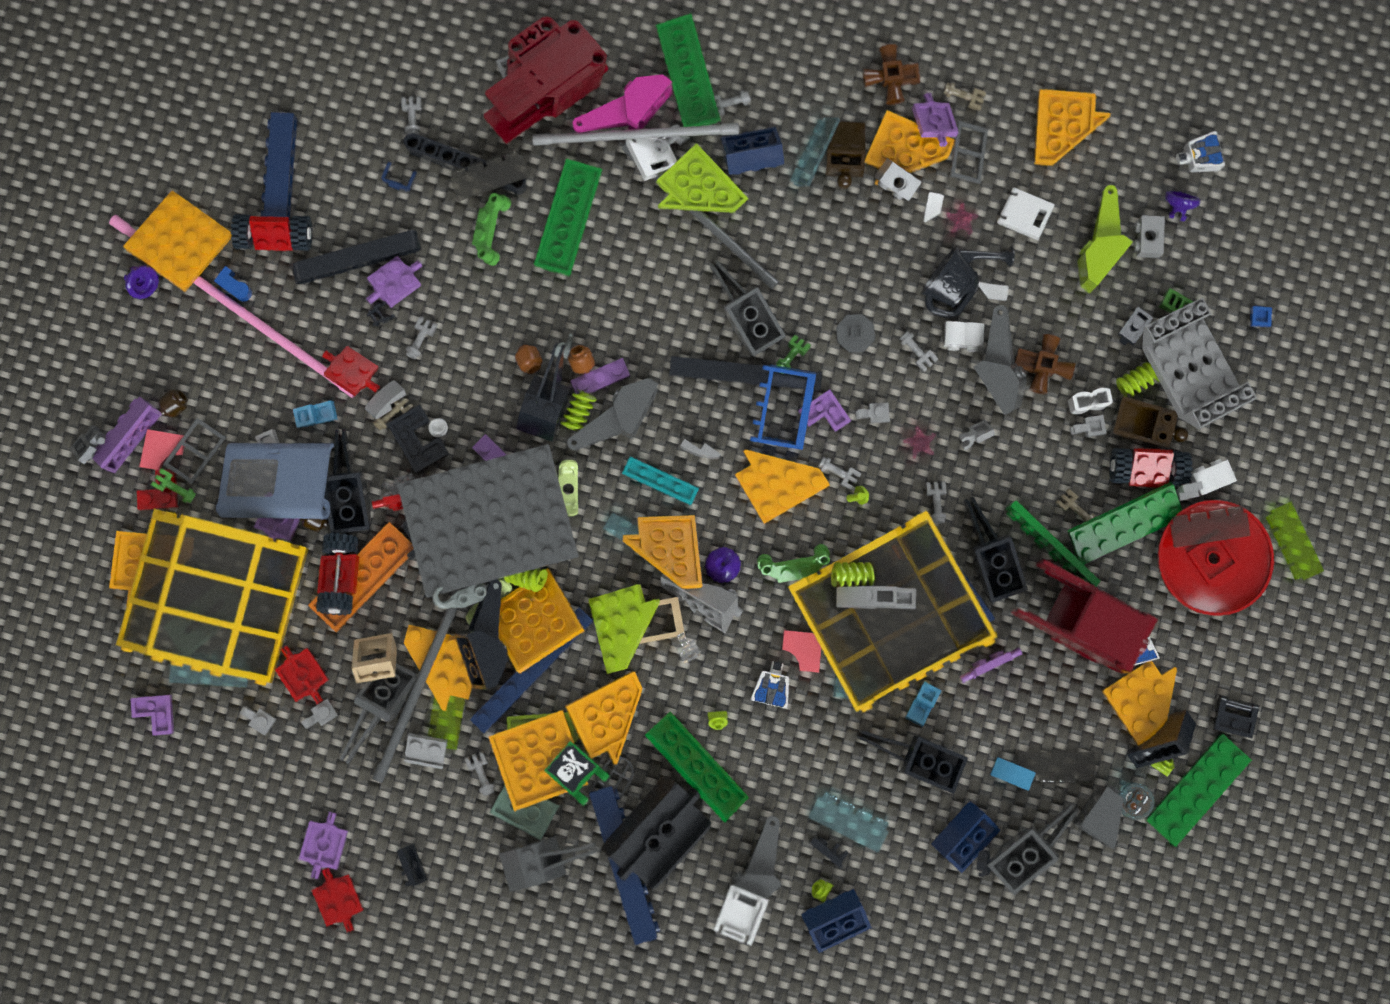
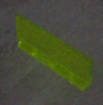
M1292 501L1271 510V515L1266 516V519L1271 529L1276 527L1279 529L1273 532L1279 547L1285 544L1287 548L1281 550L1287 564L1295 563L1294 566L1289 567L1294 579L1302 578V580H1306L1324 572Z
M450 695L446 711H443L441 707L440 710L432 709L430 724L437 725V729L429 728L428 737L448 740L446 749L457 750L465 699ZM434 696L433 705L440 706Z

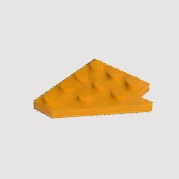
M887 110L865 158V163L880 169L888 158L911 173L948 159L955 139L945 137L948 144L941 147L937 137H921L917 123Z
M750 450L743 451L750 466L735 474L763 524L830 486L819 468Z
M695 515L638 517V535H623L622 541L682 589L702 588Z
M116 531L109 588L128 590V603L147 534ZM155 534L149 557L170 562L177 536ZM184 537L177 564L184 565L193 557L195 538ZM147 563L137 599L145 597L165 580L167 567Z
M408 625L404 645L420 671L437 631ZM446 634L426 680L443 711L447 710L450 695L469 700L472 691V685L455 636Z
M1148 661L1102 690L1137 746L1155 735L1168 719L1177 672L1176 667L1161 675L1154 663Z
M635 671L565 706L590 759L607 751L614 765L618 764L643 690Z

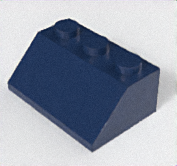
M776 127L720 137L729 175H739L742 172L758 171L767 167L775 168L784 164L782 142Z
M969 801L957 816L948 823V826L936 836L931 845L959 872L963 873L975 860L978 853L983 851L1001 830L981 809Z
M854 888L801 913L819 953L872 928Z

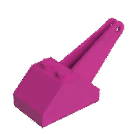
M664 75L636 77L633 82L629 81L625 86L624 96L573 120V128L578 133L628 126L629 130L643 129L671 96L672 81Z

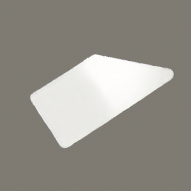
M929 193L924 222L940 214L944 195Z
M979 282V287L988 299L1007 300L1008 286Z

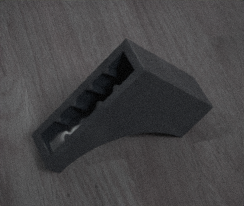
M1187 710L1169 714L1167 721L1155 735L1142 744L1128 749L1126 755L1136 768L1187 755L1196 722Z

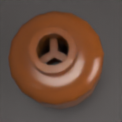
M522 345L515 354V360L522 372L533 374L540 370L543 359L535 346Z
M577 345L570 350L567 359L573 372L577 374L589 373L595 365L590 349L586 346Z

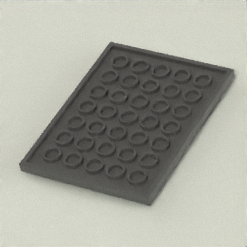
M549 444L397 484L426 598L433 597L434 591L440 586L443 589L438 595L579 557Z

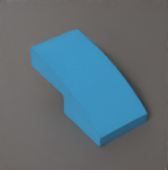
M331 400L293 409L297 428L338 420L334 401Z
M924 681L905 718L922 727L931 709L934 707L941 690Z
M999 757L996 758L990 773L991 776L1029 791L1036 774L1031 770Z

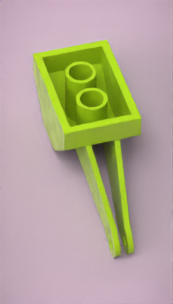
M1113 185L1106 186L1102 191L1092 241L1089 240L1078 253L1081 255L1077 260L1080 287L1089 294L1099 285L1133 243L1125 235H1121L1118 192Z

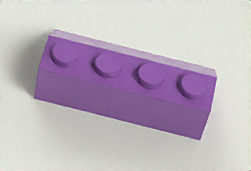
M141 397L131 402L130 409L126 414L119 417L116 427L108 431L105 436V443L96 446L97 450L92 459L101 468L116 473L146 435L147 429L150 430L162 415L157 408Z

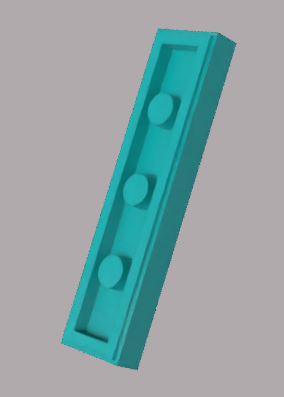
M631 456L622 472L623 475L690 506L699 490L698 487Z

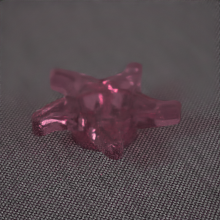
M961 203L957 213L950 214L947 212L945 214L950 221L954 222V227L950 231L951 234L959 231L961 228L966 230L969 235L973 233L970 222L973 219H977L978 214L965 211L964 203Z
M916 426L915 437L903 440L904 444L908 443L913 447V459H916L917 454L921 451L934 455V451L930 449L929 443L936 436L935 433L930 436H924L919 426Z

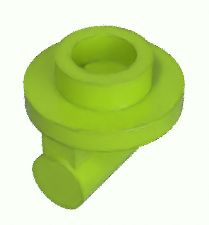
M857 486L854 489V494L847 495L846 499L848 502L857 501L859 504L864 505L869 500V492L863 486Z
M727 711L708 712L709 726L716 730L727 726Z
M1173 759L1151 764L1153 768L1165 776H1168L1175 768Z
M822 879L817 880L812 886V896L824 903L833 885Z

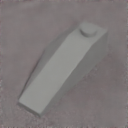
M661 575V587L674 597H678L679 601L685 600L694 613L698 610L706 617L704 620L708 624L726 633L738 608V597L732 591L702 583V588L682 589L666 575Z

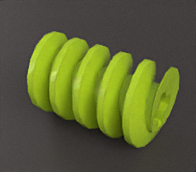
M1144 362L1142 366H1137L1136 370H1131L1129 374L1125 373L1123 378L1118 377L1116 384L1123 396L1127 397V394H1129L1131 397H1134L1133 390L1141 393L1140 386L1146 390L1148 388L1147 382L1153 386V379L1157 382L1160 381L1151 364Z
M577 389L579 394L573 393L576 401H569L573 408H566L570 415H563L567 422L561 421L560 423L571 430L579 432L578 430L584 428L581 423L587 422L584 416H590V412L587 409H593L594 407L590 402H596L597 399L593 395Z
M836 562L831 573L832 586L836 587L837 581H839L840 587L844 586L845 581L848 587L851 586L852 581L855 586L859 585V581H861L862 586H866L867 581L869 586H873L874 570L871 563L865 562L863 564L858 562L856 564L851 562L848 564L843 562L841 564Z
M537 568L503 578L507 583L538 592L544 587L548 573L545 569Z

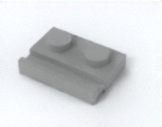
M409 733L404 762L442 769L444 767L448 740Z

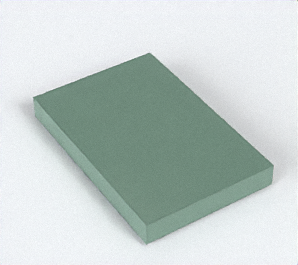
M504 785L489 813L542 840L560 805L547 799L514 811L506 786Z

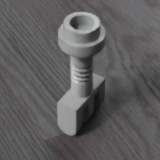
M742 90L740 91L741 95L722 101L720 94L716 95L715 99L720 116L725 114L724 108L729 105L741 102L744 103V106L748 105V102H751L748 91L744 92Z
M413 96L409 97V104H406V97H402V110L408 111L409 118L408 126L405 127V133L419 134L420 127L416 126V110H422L421 96L416 97L417 103H414Z
M690 136L658 138L655 140L654 149L658 153H665L670 144L676 141L679 145H682L690 139Z
M421 316L415 325V329L419 331L412 347L407 346L406 355L412 359L420 356L421 352L418 350L426 334L433 337L438 324L433 323L430 329L431 321L428 319L423 326L424 318Z
M907 331L899 338L901 340L900 343L902 345L907 344L916 353L919 359L915 364L925 372L927 368L923 363L931 367L933 364L928 358L930 357L934 362L938 358L931 350L924 353L912 339L914 335Z
M823 457L818 464L821 471L824 472L827 469L843 478L840 483L842 486L853 490L854 486L848 482L851 481L856 484L858 480L853 478L852 475L860 477L861 473L851 467L846 472L830 463L831 458Z
M941 481V489H938V482H933L934 489H931L930 482H926V495L933 496L934 514L931 515V518L935 524L945 523L946 514L942 513L940 495H946L947 493L946 482Z
M482 750L479 752L481 760H478L475 753L472 755L474 763H471L469 757H466L465 761L469 771L476 770L482 786L479 791L483 796L494 793L495 787L494 784H489L485 776L483 765L488 764Z

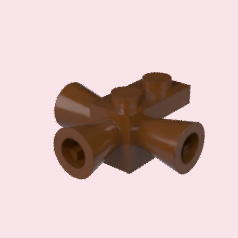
M888 44L879 48L883 60L881 69L863 68L864 87L882 82L883 88L887 87L886 104L896 105L903 103L905 99L900 86L919 84L921 81L918 63L902 65L901 60L896 61L897 45Z
M1043 334L1042 351L1040 350L1038 353L1020 348L1017 350L1015 364L1018 367L1022 366L1027 372L1036 374L1028 389L1029 391L1037 394H1047L1048 377H1051L1054 373L1069 381L1072 379L1075 362H1059V355L1054 354L1061 338Z

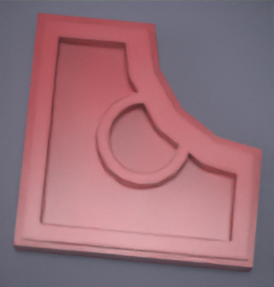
M147 429L140 467L160 470L184 435ZM183 445L175 455H183Z
M784 630L782 650L788 651L796 657L799 663V671L819 673L821 646L814 633Z

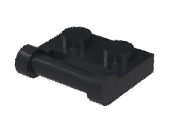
M1220 695L1217 701V710L1212 729L1252 739L1259 705L1238 702ZM1225 707L1249 712V718L1225 712Z

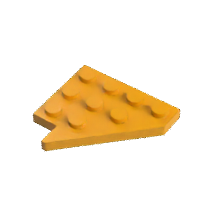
M1039 90L1034 164L1053 166L1111 116V113L1095 112L1096 94Z

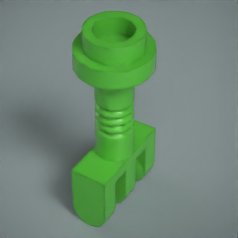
M794 335L788 343V347L791 348L790 352L784 359H778L776 366L791 368L789 364L798 353L804 356L810 349L811 344L807 343L802 347L805 341L800 339L796 343L799 337Z
M160 468L159 472L165 475V477L162 478L156 475L155 479L161 482L160 485L153 481L150 485L162 492L167 487L182 496L183 502L191 503L196 495L193 492L194 490L189 488L187 491L170 481L173 475Z

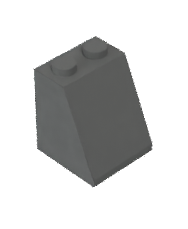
M1107 784L1105 786L1098 785L1073 824L1104 846L1114 849L1124 798L1119 795L1120 791L1115 787Z

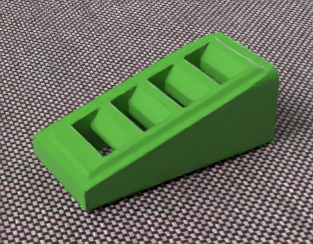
M1169 288L1165 292L1159 308L1172 313L1178 310L1175 308L1177 301L1181 302L1178 309L1182 308L1184 304L1188 305L1193 301ZM1171 298L1174 299L1172 305L1168 304Z

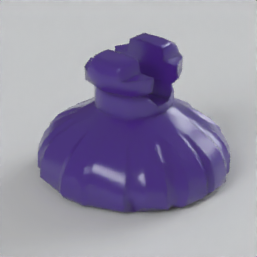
M1167 191L1165 195L1167 202L1173 207L1172 211L1169 212V218L1174 219V215L1178 211L1182 213L1180 221L1187 219L1185 215L1187 210L1198 207L1201 202L1200 198L1179 191Z
M145 265L129 268L131 269L130 273L124 276L125 288L129 295L140 300L151 296L159 284L157 272L152 267Z
M719 547L713 550L705 561V570L708 576L718 583H727L734 580L741 569V561L738 554L728 547Z

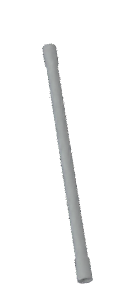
M739 123L580 133L533 134V145L718 134L736 135L739 134Z

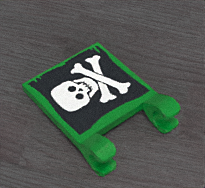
M571 741L544 770L582 805H585L589 799L579 790L594 773L603 781L609 778V774Z

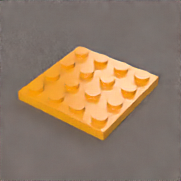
M172 190L123 247L126 251L186 292L230 241L232 234L225 227Z
M548 568L546 569L548 573L546 583L540 591L533 592L532 590L519 587L501 599L498 637L506 646L508 656L518 673L523 672L585 631L551 570Z
M563 710L489 736L514 811L568 792L544 771L570 741L575 744Z

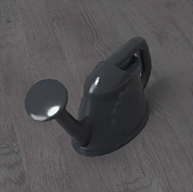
M955 246L932 273L920 293L923 296L926 295V308L936 316L949 319L958 317L976 294L979 286L978 273L971 267L970 262L976 259H996L1004 261L1008 267H1012L1015 260L1014 247L1011 246L1004 252L964 250ZM932 299L948 304L952 308L960 300L961 302L955 310L947 311L935 307Z

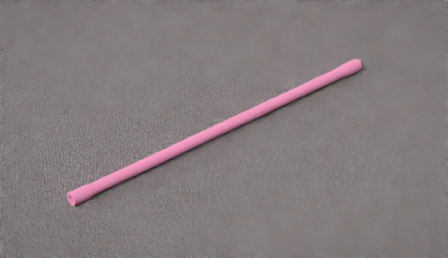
M114 215L109 221L110 225L130 238L137 231L117 215ZM201 276L195 280V285L325 377L324 372L327 367ZM325 377L327 380L336 385L341 391H343L349 397H355L343 388H341L340 386H338L337 384H335L333 381Z

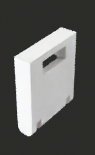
M658 138L627 139L626 145L644 181L663 175L677 162L670 146L665 153L655 151L654 143ZM665 161L663 168L652 170L650 165Z
M1012 188L1011 193L1013 195H1009L1000 214L1006 220L998 218L997 223L1039 241L1055 204L1019 189ZM1038 213L1045 215L1040 228L1033 226Z
M731 885L714 931L718 932L722 924L724 926L721 934L743 943L746 935H749L747 944L752 945L769 900ZM739 893L757 900L755 907L737 900Z

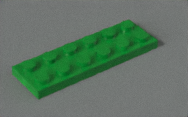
M692 14L657 24L656 28L683 127L706 126L720 122L721 117Z
M566 159L534 267L571 277L603 170L601 168Z
M1170 482L1067 530L1077 559L1084 565L1167 526L1170 520L1182 511L1174 484Z
M1013 501L1004 509L1007 512L1006 516L1013 522L1016 520L1021 525L1020 529L1026 535L1030 534L1035 539L1034 542L1040 548L1044 547L1049 552L1048 556L1056 562L1058 560L1063 565V570L1095 587L1101 582L1018 501Z
M671 712L645 734L647 739L690 786L700 793V797L723 822H726L749 798Z
M1220 734L1148 815L1145 821L1176 847L1252 760L1224 734Z

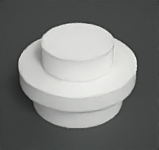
M433 419L429 424V432L434 437H443L448 431V425L443 419Z

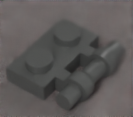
M92 425L85 435L82 433L70 449L77 460L85 464L94 457L97 450L95 446L105 443V435L99 427Z

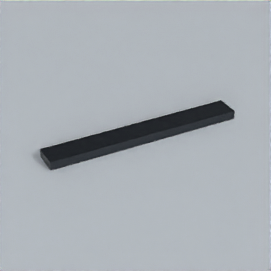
M671 356L669 376L759 385L760 382L768 383L769 370H763L762 365ZM811 371L816 372L813 391L820 392L822 372ZM773 372L771 387L805 390L807 377Z

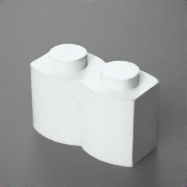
M947 321L945 323L944 347H948V350L958 351L959 348H967V351L977 352L979 349H982L984 342L983 323Z
M1099 388L1091 393H1077L1068 400L1072 414H1083L1088 410H1102L1113 403L1110 389Z
M1221 459L1211 462V467L1205 469L1204 466L1193 470L1194 474L1190 477L1192 483L1202 481L1203 489L1198 490L1199 496L1237 481L1228 460L1222 462Z

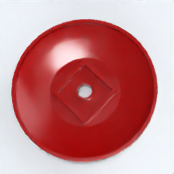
M1209 500L1186 507L1167 524L1158 545V568L1166 588L1183 606L1204 615L1222 616L1244 610L1260 598L1272 577L1274 551L1268 532L1251 512L1231 502ZM1211 553L1216 554L1218 557V561L1215 564L1210 563L1208 559Z

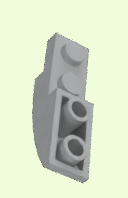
M891 586L837 587L836 607L915 609L916 589Z

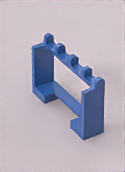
M763 365V370H769L768 383L760 382L759 384L760 387L766 388L764 402L756 401V405L763 406L761 420H753V424L760 425L758 437L750 436V441L803 450L816 372L776 365ZM773 372L807 377L796 442L762 436Z

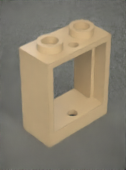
M678 597L660 600L658 605L671 604L676 632L642 637L640 644L685 636Z
M392 633L354 640L352 671L356 683L395 676L397 647ZM386 652V657L361 662L362 656Z

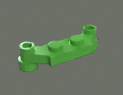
M492 193L487 204L483 208H479L472 245L478 251V258L490 266H495L500 259L499 253L491 249L498 211H507L511 206L510 198L497 193Z
M819 544L813 550L814 556L777 563L772 561L770 555L762 554L757 558V565L762 574L777 579L778 583L799 580L816 573L823 565H827L830 561V552L826 545Z

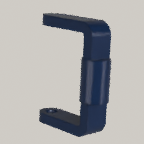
M388 161L381 177L382 181L394 189L409 191L417 172L413 171L407 186L395 180L386 179L391 167V162Z

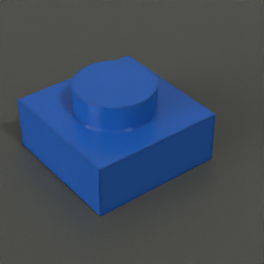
M1252 306L1250 326L1270 327L1272 307Z

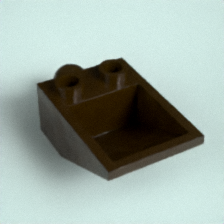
M828 121L825 175L839 176L837 185L842 189H847L852 184L851 177H863L865 123Z
M1122 396L1112 433L1145 447L1158 450L1169 449L1172 436L1177 442H1184L1189 435L1187 429L1183 427L1174 429L1178 417L1176 411ZM1160 434H1164V439H1163V440L1160 439V437H1159Z

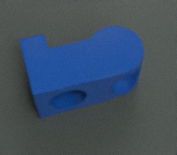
M225 266L214 282L238 300H249L252 296L251 288L247 284L233 278L235 273Z

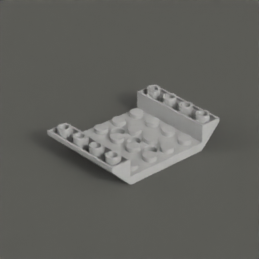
M1203 297L1143 327V351L1179 418L1197 429H1201L1257 399L1249 382L1239 386L1205 323L1204 318L1212 313ZM1203 356L1208 359V365L1203 362ZM1188 364L1193 365L1194 372L1190 371ZM1174 371L1180 374V379L1175 377Z

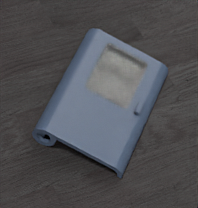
M229 443L225 452L219 498L216 505L217 513L223 518L327 519L330 514V504L324 499L330 451L334 447V443Z

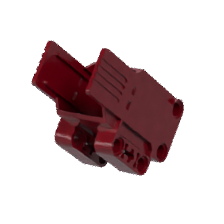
M551 17L540 18L509 41V58L506 63L507 76L485 91V96L494 107L484 113L483 118L506 144L545 116L556 118L594 89L601 86L603 74L608 71L605 51L578 21L571 20L559 27ZM548 27L550 30H544L542 28Z
M1047 560L1038 561L1036 563L1037 567L1043 569L1045 574L1057 579L1064 585L1046 620L1030 611L1025 612L1019 608L1012 609L1011 614L1048 633L1055 642L1092 662L1103 664L1118 673H1131L1139 656L1146 650L1150 642L1148 638L1158 619L1148 613L1141 612Z

